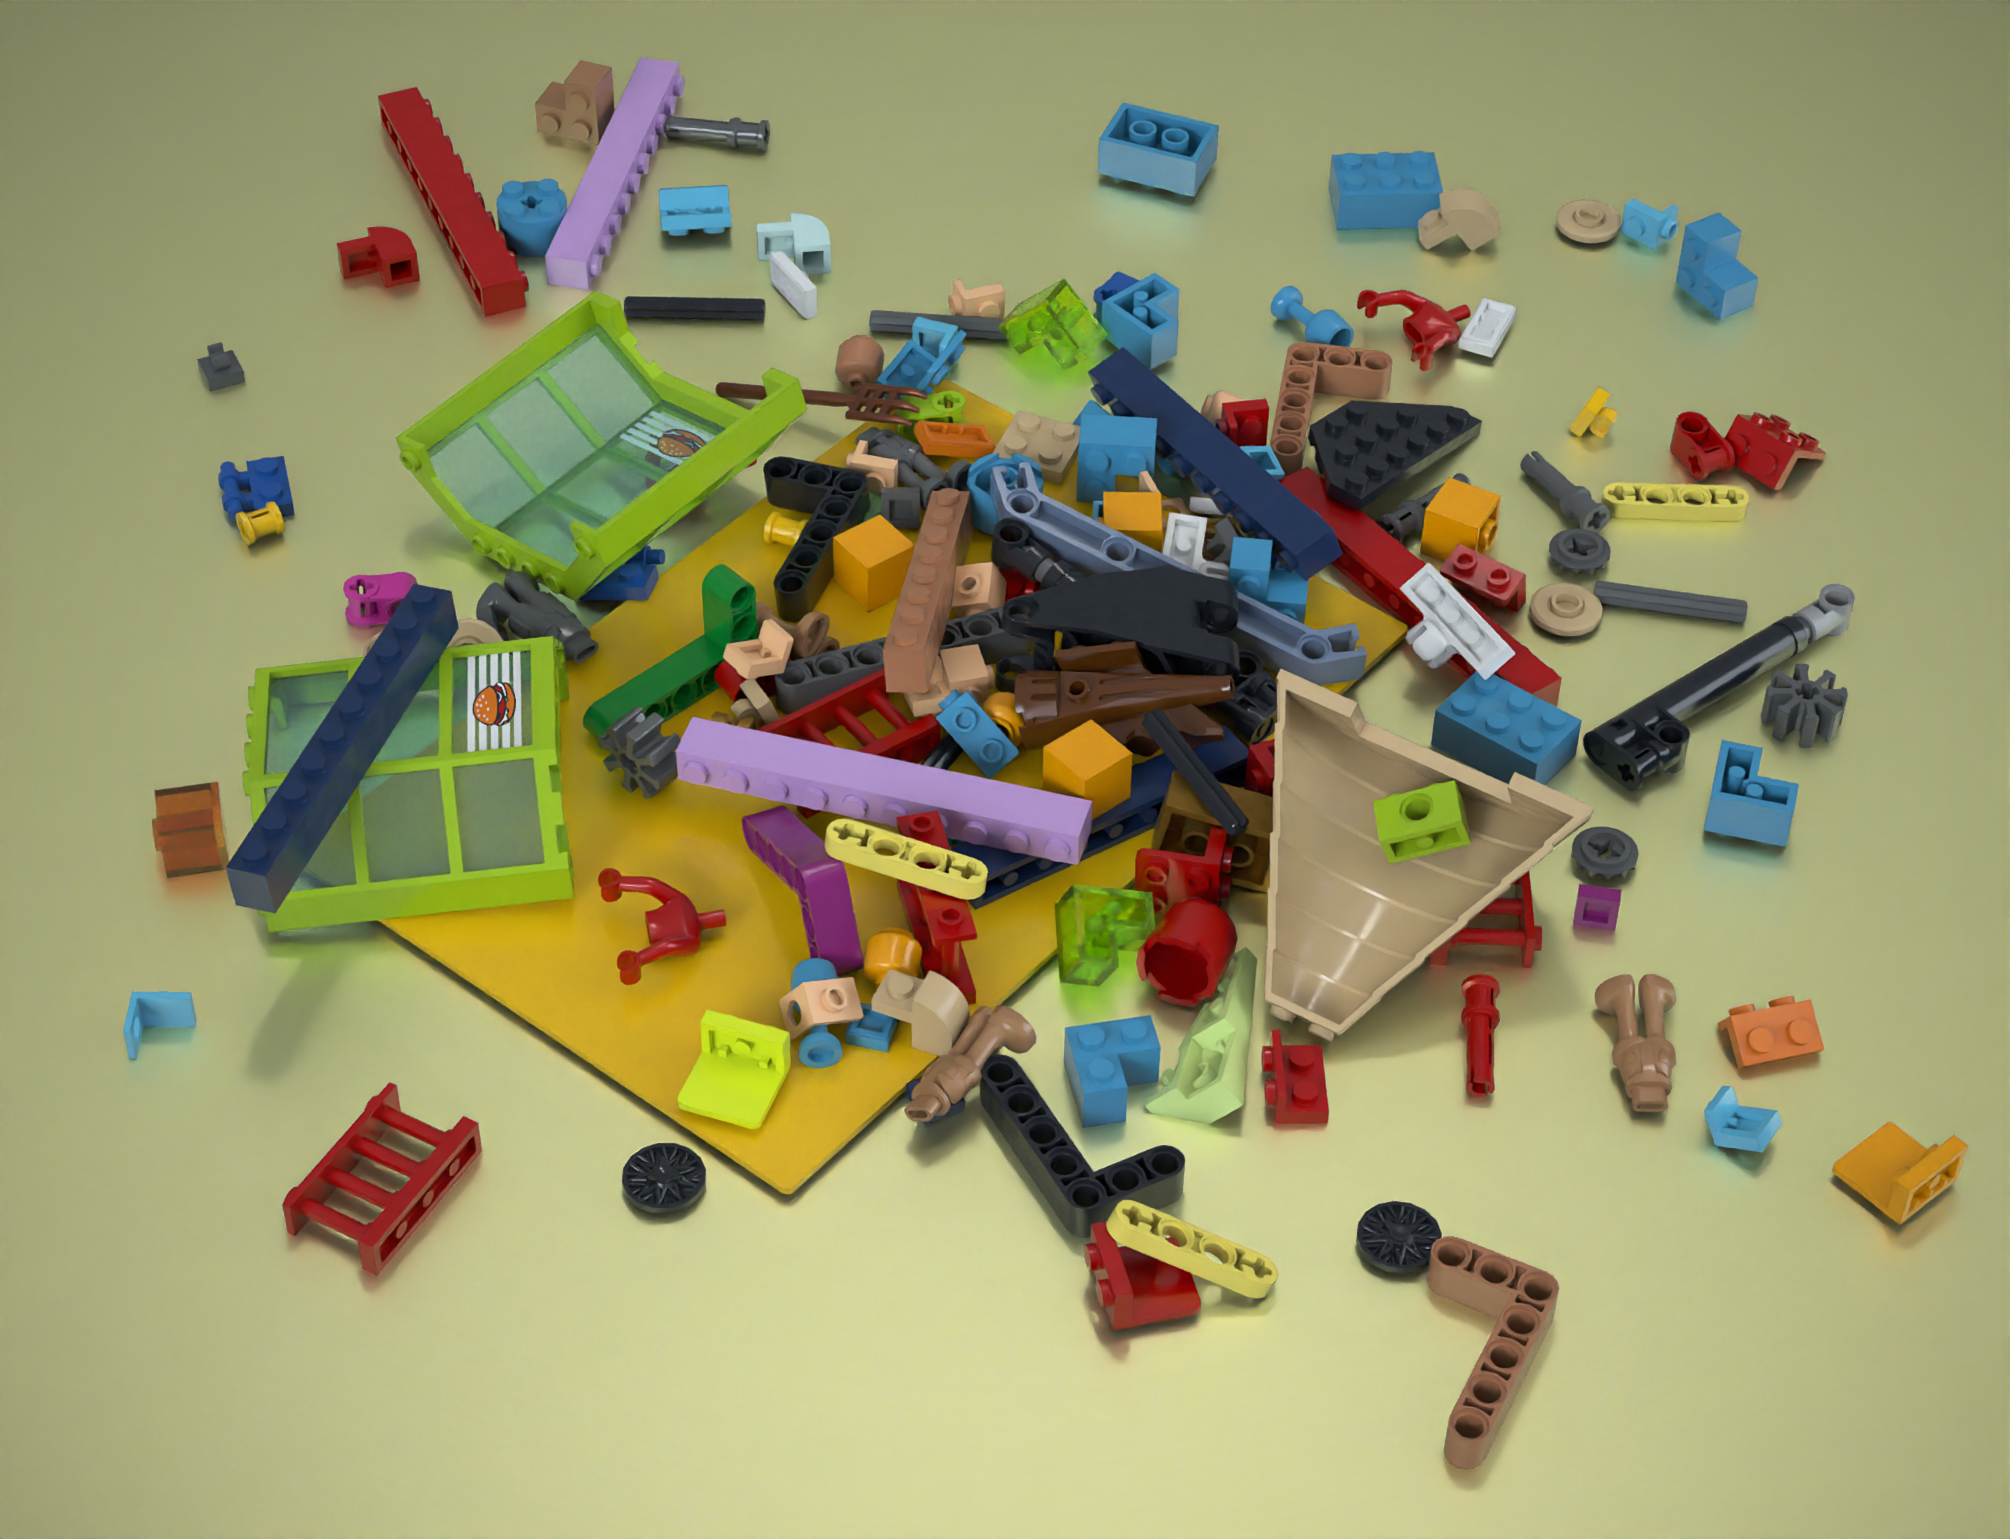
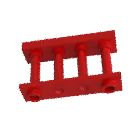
M884 668L758 729V731L836 747L824 733L842 725L863 746V748L857 750L858 752L915 764L923 761L940 742V723L932 714L911 722L889 701ZM875 709L897 731L878 739L857 717ZM797 805V810L805 819L822 812L821 810H813Z
M938 810L896 817L900 835L951 851ZM918 862V863H916V865L919 866V867H921V868H925V869H934V868H936V866H935L934 864H932V863H928V862ZM897 879V889L910 932L922 948L920 966L924 979L929 971H933L952 982L962 992L968 1005L975 1004L976 989L961 945L963 941L977 939V931L967 900Z
M1529 871L1513 883L1515 884L1516 898H1498L1479 913L1518 915L1519 929L1463 928L1429 955V965L1446 966L1449 948L1455 949L1456 944L1521 946L1523 968H1531L1534 951H1541L1542 927L1534 924Z
M389 1082L378 1096L375 1095L368 1101L364 1112L299 1186L293 1187L287 1193L282 1204L287 1232L296 1236L304 1225L312 1219L358 1241L362 1269L378 1276L482 1152L479 1123L463 1116L452 1130L449 1129L444 1132L401 1112L397 1085ZM390 1127H393L436 1147V1149L426 1160L417 1162L377 1143V1141ZM366 1157L410 1179L400 1191L391 1193L350 1172ZM339 1188L384 1210L373 1223L369 1222L365 1225L324 1205V1202Z

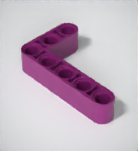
M783 805L743 816L742 829L749 849L798 895L810 958L824 959L831 962L836 969L837 976L862 969L864 964L848 878L843 862L831 857L825 851V842Z

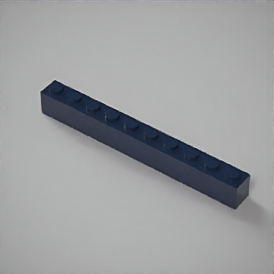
M1124 347L1088 371L1094 385L1090 389L1092 395L1101 406L1107 404L1114 416L1157 418L1155 453L1162 460L1167 457L1175 471L1182 478L1188 476L1202 496L1207 494L1211 496L1219 511L1224 515L1230 513L1238 527L1245 534L1251 532L1255 539L1273 540L1272 552L1276 554L1280 564L1287 572L1295 571L1307 581L1343 554L1335 532L1330 525Z
M413 584L226 866L236 905L276 914L459 629L453 596L450 590Z

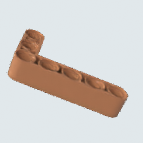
M1298 342L1289 346L1270 440V446L1285 474L1284 477L1302 469L1315 393L1365 399L1384 398L1390 390L1393 363L1392 358L1387 353L1378 350L1310 342Z
M1446 1236L1437 1239L1431 1248L1426 1279L1429 1288L1439 1296L1498 1318L1448 1421L1444 1445L1445 1458L1453 1466L1468 1470L1480 1466L1485 1461L1553 1322L1559 1285L1554 1276L1546 1271L1464 1239Z

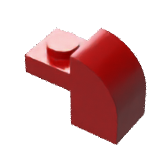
M383 226L368 227L367 237L336 243L340 272L344 280L378 272L385 288L420 281L417 252L408 235L398 229Z

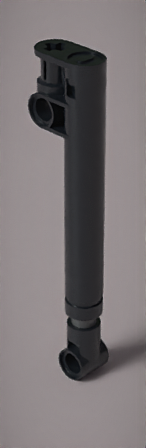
M1004 518L996 523L990 557L997 567L1005 570L1015 569L1032 583L1040 582V591L1087 578L1065 560L1055 562V556L1028 536L1029 530L1023 521L1015 518ZM1239 650L1240 677L1234 684V699L1223 700L1197 708L1221 726H1226L1237 738L1251 746L1263 742L1275 732V723H1277V684L1274 682V677L1263 669L1262 659L1256 653L1249 650ZM1141 654L1149 672L1152 674H1167L1156 655Z

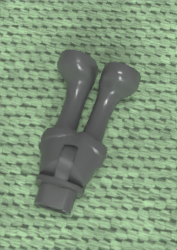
M872 427L856 438V446L859 440L868 441V455L898 460V481L907 487H919L920 505L925 511L927 510L932 491H939L945 488L967 491L968 472L972 464L966 460L955 462L948 471H945L925 455L921 445L894 434L889 429L879 430L876 427ZM916 472H917L918 474H920L922 477H924L925 479H927V480L924 481L922 478H920V477L916 474Z

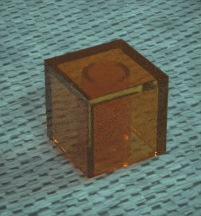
M218 782L154 790L157 818H152L153 836L156 851H162L167 878L226 870L230 860L226 822Z

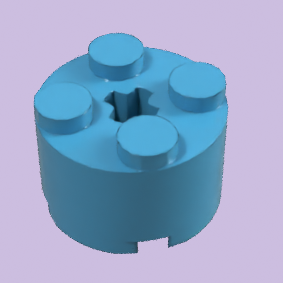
M553 179L521 183L509 181L502 186V192L497 198L496 207L499 231L503 232L506 244L514 248L517 255L523 257H541L546 255L567 211V199L564 192L559 188L557 181Z
M999 453L981 457L971 465L968 472L967 491H970L972 521L975 528L986 534L993 535L994 527L999 521L990 494L992 467L1006 466L1008 474L1003 479L1007 488L1014 490L1013 483H1017L1019 463L1029 461L1038 490L1043 494L1042 471L1035 461L1021 454L1012 453L1011 458H999Z

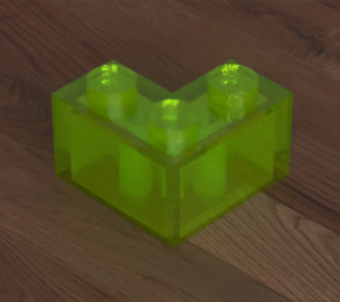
M1065 279L1018 303L998 326L1019 355L1043 343L1064 370L1088 359L1108 335Z
M1073 884L1054 905L1060 983L1099 987L1119 967L1118 950L1136 952L1155 928L1152 892Z

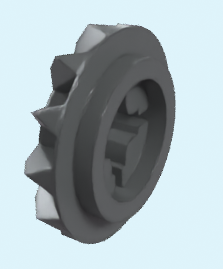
M1567 529L1557 533L1551 539L1548 552L1551 553V562L1560 564L1561 571L1570 569L1574 570L1576 575L1580 571L1592 575L1595 569L1604 570L1607 561L1610 559L1611 550L1608 542L1595 532L1585 529Z
M1602 826L1588 828L1580 832L1573 841L1571 857L1576 859L1577 869H1587L1591 878L1597 874L1603 875L1607 881L1613 875L1624 878L1628 870H1635L1639 855L1638 847L1629 835L1618 829ZM1609 848L1611 849V856L1608 855L1605 859L1598 857V855L1607 852Z

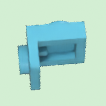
M1633 198L1625 204L1621 233L1656 249L1666 240H1671L1675 236L1679 227V222L1677 221L1679 207L1672 204L1663 212H1660Z
M917 317L912 325V340L935 358L941 355L958 334V326ZM947 362L946 365L950 368L952 365Z
M1722 1086L1704 1111L1705 1121L1709 1126L1715 1146L1762 1152L1782 1125L1778 1110L1738 1105L1733 1087Z

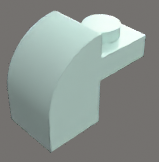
M790 213V222L756 224L759 261L770 260L772 253L782 250L789 259L794 258V264L801 271H805L807 275L831 273L829 232L821 220L807 214Z

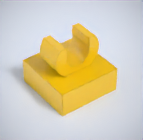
M1598 387L1569 427V430L1581 437L1589 426L1593 434L1603 438L1610 429L1609 426H1612L1619 416L1615 410L1603 407L1611 395Z

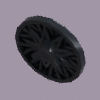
M657 1143L643 1147L633 1154L623 1167L622 1187L627 1198L638 1208L652 1213H672L685 1209L698 1200L705 1189L706 1168L701 1157L690 1148L676 1143Z
M1391 1201L1377 1204L1364 1213L1358 1222L1356 1242L1361 1254L1372 1265L1387 1272L1406 1274L1420 1271L1429 1265L1432 1245L1437 1239L1442 1237V1232L1436 1219L1425 1209L1412 1203Z

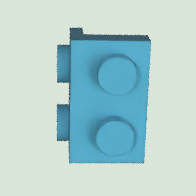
M727 185L659 189L662 231H669V235H687L690 233L689 229H703L704 233L709 234L724 232V227H732Z

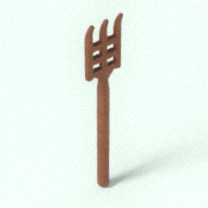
M720 382L715 388L717 395L721 397L763 400L767 397L765 387L762 385ZM863 383L861 390L850 395L839 392L802 389L806 404L832 407L848 406L849 410L845 413V417L848 420L900 424L911 427L912 422L901 416L890 414L891 410H907L919 413L920 409L908 402L898 400L900 395L918 397L924 400L928 398L927 394L912 387ZM870 393H874L872 398H868ZM885 394H889L887 399H883ZM862 407H866L864 412L860 411ZM877 408H881L879 413H875Z

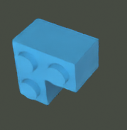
M1718 212L1685 226L1676 283L1715 316L1723 319L1753 307L1759 278L1736 260L1741 230Z
M1153 273L1102 302L1101 336L1119 349L1124 347L1150 370L1177 355L1180 289L1158 274Z
M1081 414L1076 501H1103V492H1115L1116 475L1139 476L1140 472L1147 470L1151 477L1154 476L1157 418Z
M1233 537L1229 581L1236 586L1237 591L1304 624L1308 580L1305 581L1293 571L1289 573L1287 571L1270 569L1273 540Z
M1722 740L1704 831L1786 847L1799 784L1758 776L1763 748Z
M1151 1015L1065 1028L1064 1065L1082 1128L1126 1122L1128 1087L1159 1081L1161 1047Z

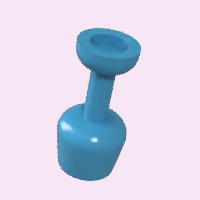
M1294 286L1282 288L1273 298L1271 303L1272 315L1279 320L1295 318L1306 326V342L1350 347L1354 331L1337 312L1325 309L1313 314L1302 306V294Z
M818 958L807 959L798 963L792 971L790 992L803 982L838 979L834 965L827 960ZM795 1002L793 1008L801 1014L800 1007ZM820 1025L812 1028L810 1034L801 1041L798 1055L799 1060L806 1066L825 1068L836 1064L842 1058L843 1051L838 1038L828 1033L827 1025Z

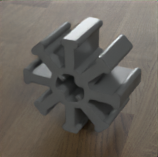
M1796 664L1793 678L1783 673L1782 669H1778L1772 674L1770 686H1767L1761 712L1763 724L1775 722L1772 736L1777 740L1783 742L1785 736L1793 730L1799 731V747L1812 748L1816 733L1825 738L1827 743L1836 738L1848 697L1845 687L1833 689L1836 675L1829 670H1824L1823 675L1817 680H1809L1808 664Z
M634 707L605 730L606 732L598 738V745L600 748H604L611 753V755L603 760L608 771L612 772L614 769L621 768L625 772L624 782L621 783L623 788L631 793L640 787L644 798H652L678 777L676 753L674 751L681 740L676 733L667 737L661 734V723L664 722V719L656 712L645 718L642 713L643 709L641 707Z

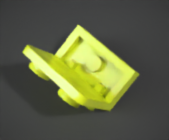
M706 1010L700 1022L702 1052L678 1095V1106L685 1111L749 1129H757L762 1125L791 1068L790 1032L774 1026L740 1019L730 1014Z

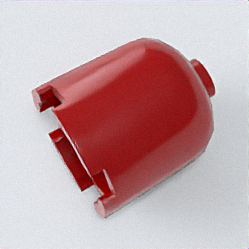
M1186 899L1175 903L1162 916L1138 951L1136 966L1139 977L1142 981H1145L1147 978L1151 985L1159 990L1157 997L1176 1006H1196L1199 1000L1214 994L1234 956L1238 937L1233 921L1219 906L1203 899Z

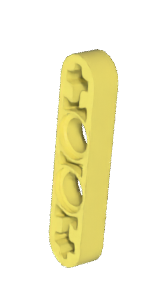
M1612 482L1603 488L1601 503L1610 509V517L1736 522L1744 519L1746 516L1750 497L1744 489L1728 485ZM1648 499H1659L1665 503L1655 504L1649 502ZM1686 500H1695V501L1701 502L1702 504H1701V505H1692V504L1686 503L1685 501H1686Z
M837 819L827 826L824 848L831 857L960 899H976L985 892L988 870L981 861L850 819ZM887 849L893 851L895 855L884 856L875 851ZM928 862L934 864L936 868L925 869L917 866L916 863Z
M1122 1200L1119 1202L1106 1222L1109 1234L1122 1245L1247 1297L1263 1298L1268 1294L1279 1276L1275 1264L1265 1255L1136 1201ZM1163 1234L1174 1238L1181 1247L1169 1243L1163 1237ZM1204 1252L1215 1255L1222 1264L1210 1260Z

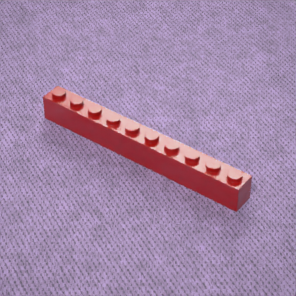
M417 87L378 95L381 124L484 316L487 317L526 307L525 292L529 291L526 273L518 270L514 252L507 250L504 234L502 231L496 230L492 212H486L482 194L475 192L471 174L464 173L462 159L459 154L454 155L449 135H443V128L439 117H433L429 99H423Z
M1308 466L1278 480L1306 506L1318 512L1322 519L1333 528L1343 553L1331 562L1335 568L1395 619L1406 624L1409 631L1417 623L1423 621L1424 616L1422 612L1400 589L1426 565L1423 560L1418 559L1399 540L1393 538L1361 510L1356 511L1327 496L1324 488L1326 480ZM1460 594L1516 653L1493 674L1557 707L1562 678L1554 669L1548 667L1532 654L1526 646L1520 644L1508 634L1501 625L1495 623L1478 609L1473 602H1470ZM1458 653L1453 654L1447 661L1449 665L1466 679L1476 672L1467 660Z

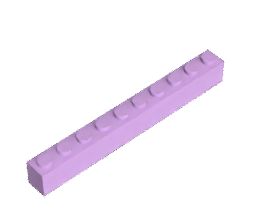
M640 57L545 255L547 284L589 290L594 277H599L603 257L610 254L612 238L620 232L623 214H628L631 197L633 194H637L639 190L640 177L648 171L651 154H656L658 138L660 135L665 134L666 118L668 115H674L677 97H682L685 80L684 77L680 76L679 62Z
M696 717L691 718L676 750L678 780L728 790L733 793L761 797L771 801L803 806L813 810L845 815L855 819L859 818L887 824L892 827H898L896 817L938 810L946 837L1046 858L1056 862L1079 865L1092 830L1091 800Z

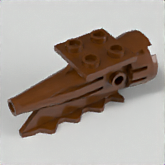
M1114 641L1110 644L1089 647L1078 645L1070 649L1055 650V658L1062 671L1026 670L1021 671L1022 674H1018L1016 677L1015 710L1016 714L1022 713L1025 726L1018 728L1022 742L1028 751L1042 749L1047 744L1092 719L1132 753L1143 757L1152 756L1161 748L1143 727L1142 721L1148 711L1152 712L1156 708L1161 709L1194 750L1200 744L1224 740L1223 728L1197 709V707L1223 700H1232L1235 697L1232 675L1150 673L1135 641Z

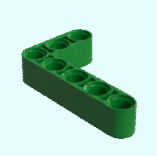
M725 564L713 567L707 573L702 583L704 635L595 701L585 712L583 717L584 728L599 738L606 732L605 730L634 707H641L645 718L656 712L664 719L663 723L720 688L715 682L714 676L718 666L725 661L723 655L726 645L758 639L755 587Z

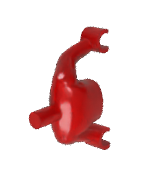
M1363 290L1360 292L1357 301L1358 309L1366 307L1365 316L1369 319L1374 318L1378 314V307L1389 305H1403L1413 313L1411 316L1403 319V331L1408 340L1414 345L1411 361L1420 360L1419 369L1421 371L1431 369L1435 351L1444 345L1452 346L1459 341L1461 331L1457 322L1467 319L1471 315L1470 309L1466 304L1446 311L1438 304L1407 290H1396L1379 294L1373 290Z
M613 868L602 870L598 876L601 897L606 902L617 901L621 898L622 892H639L648 894L664 904L657 909L645 912L650 946L637 953L625 950L617 958V967L621 970L620 980L625 985H633L640 981L642 977L641 967L669 956L689 957L698 953L701 948L702 930L727 926L724 909L698 913L689 897L659 879L646 876H621L620 872Z

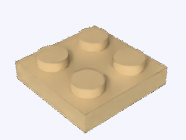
M1017 411L992 454L999 453V458H1011L1012 453L1024 455L1040 466L1043 480L1062 484L1078 456L1080 426L1038 416L1033 413Z

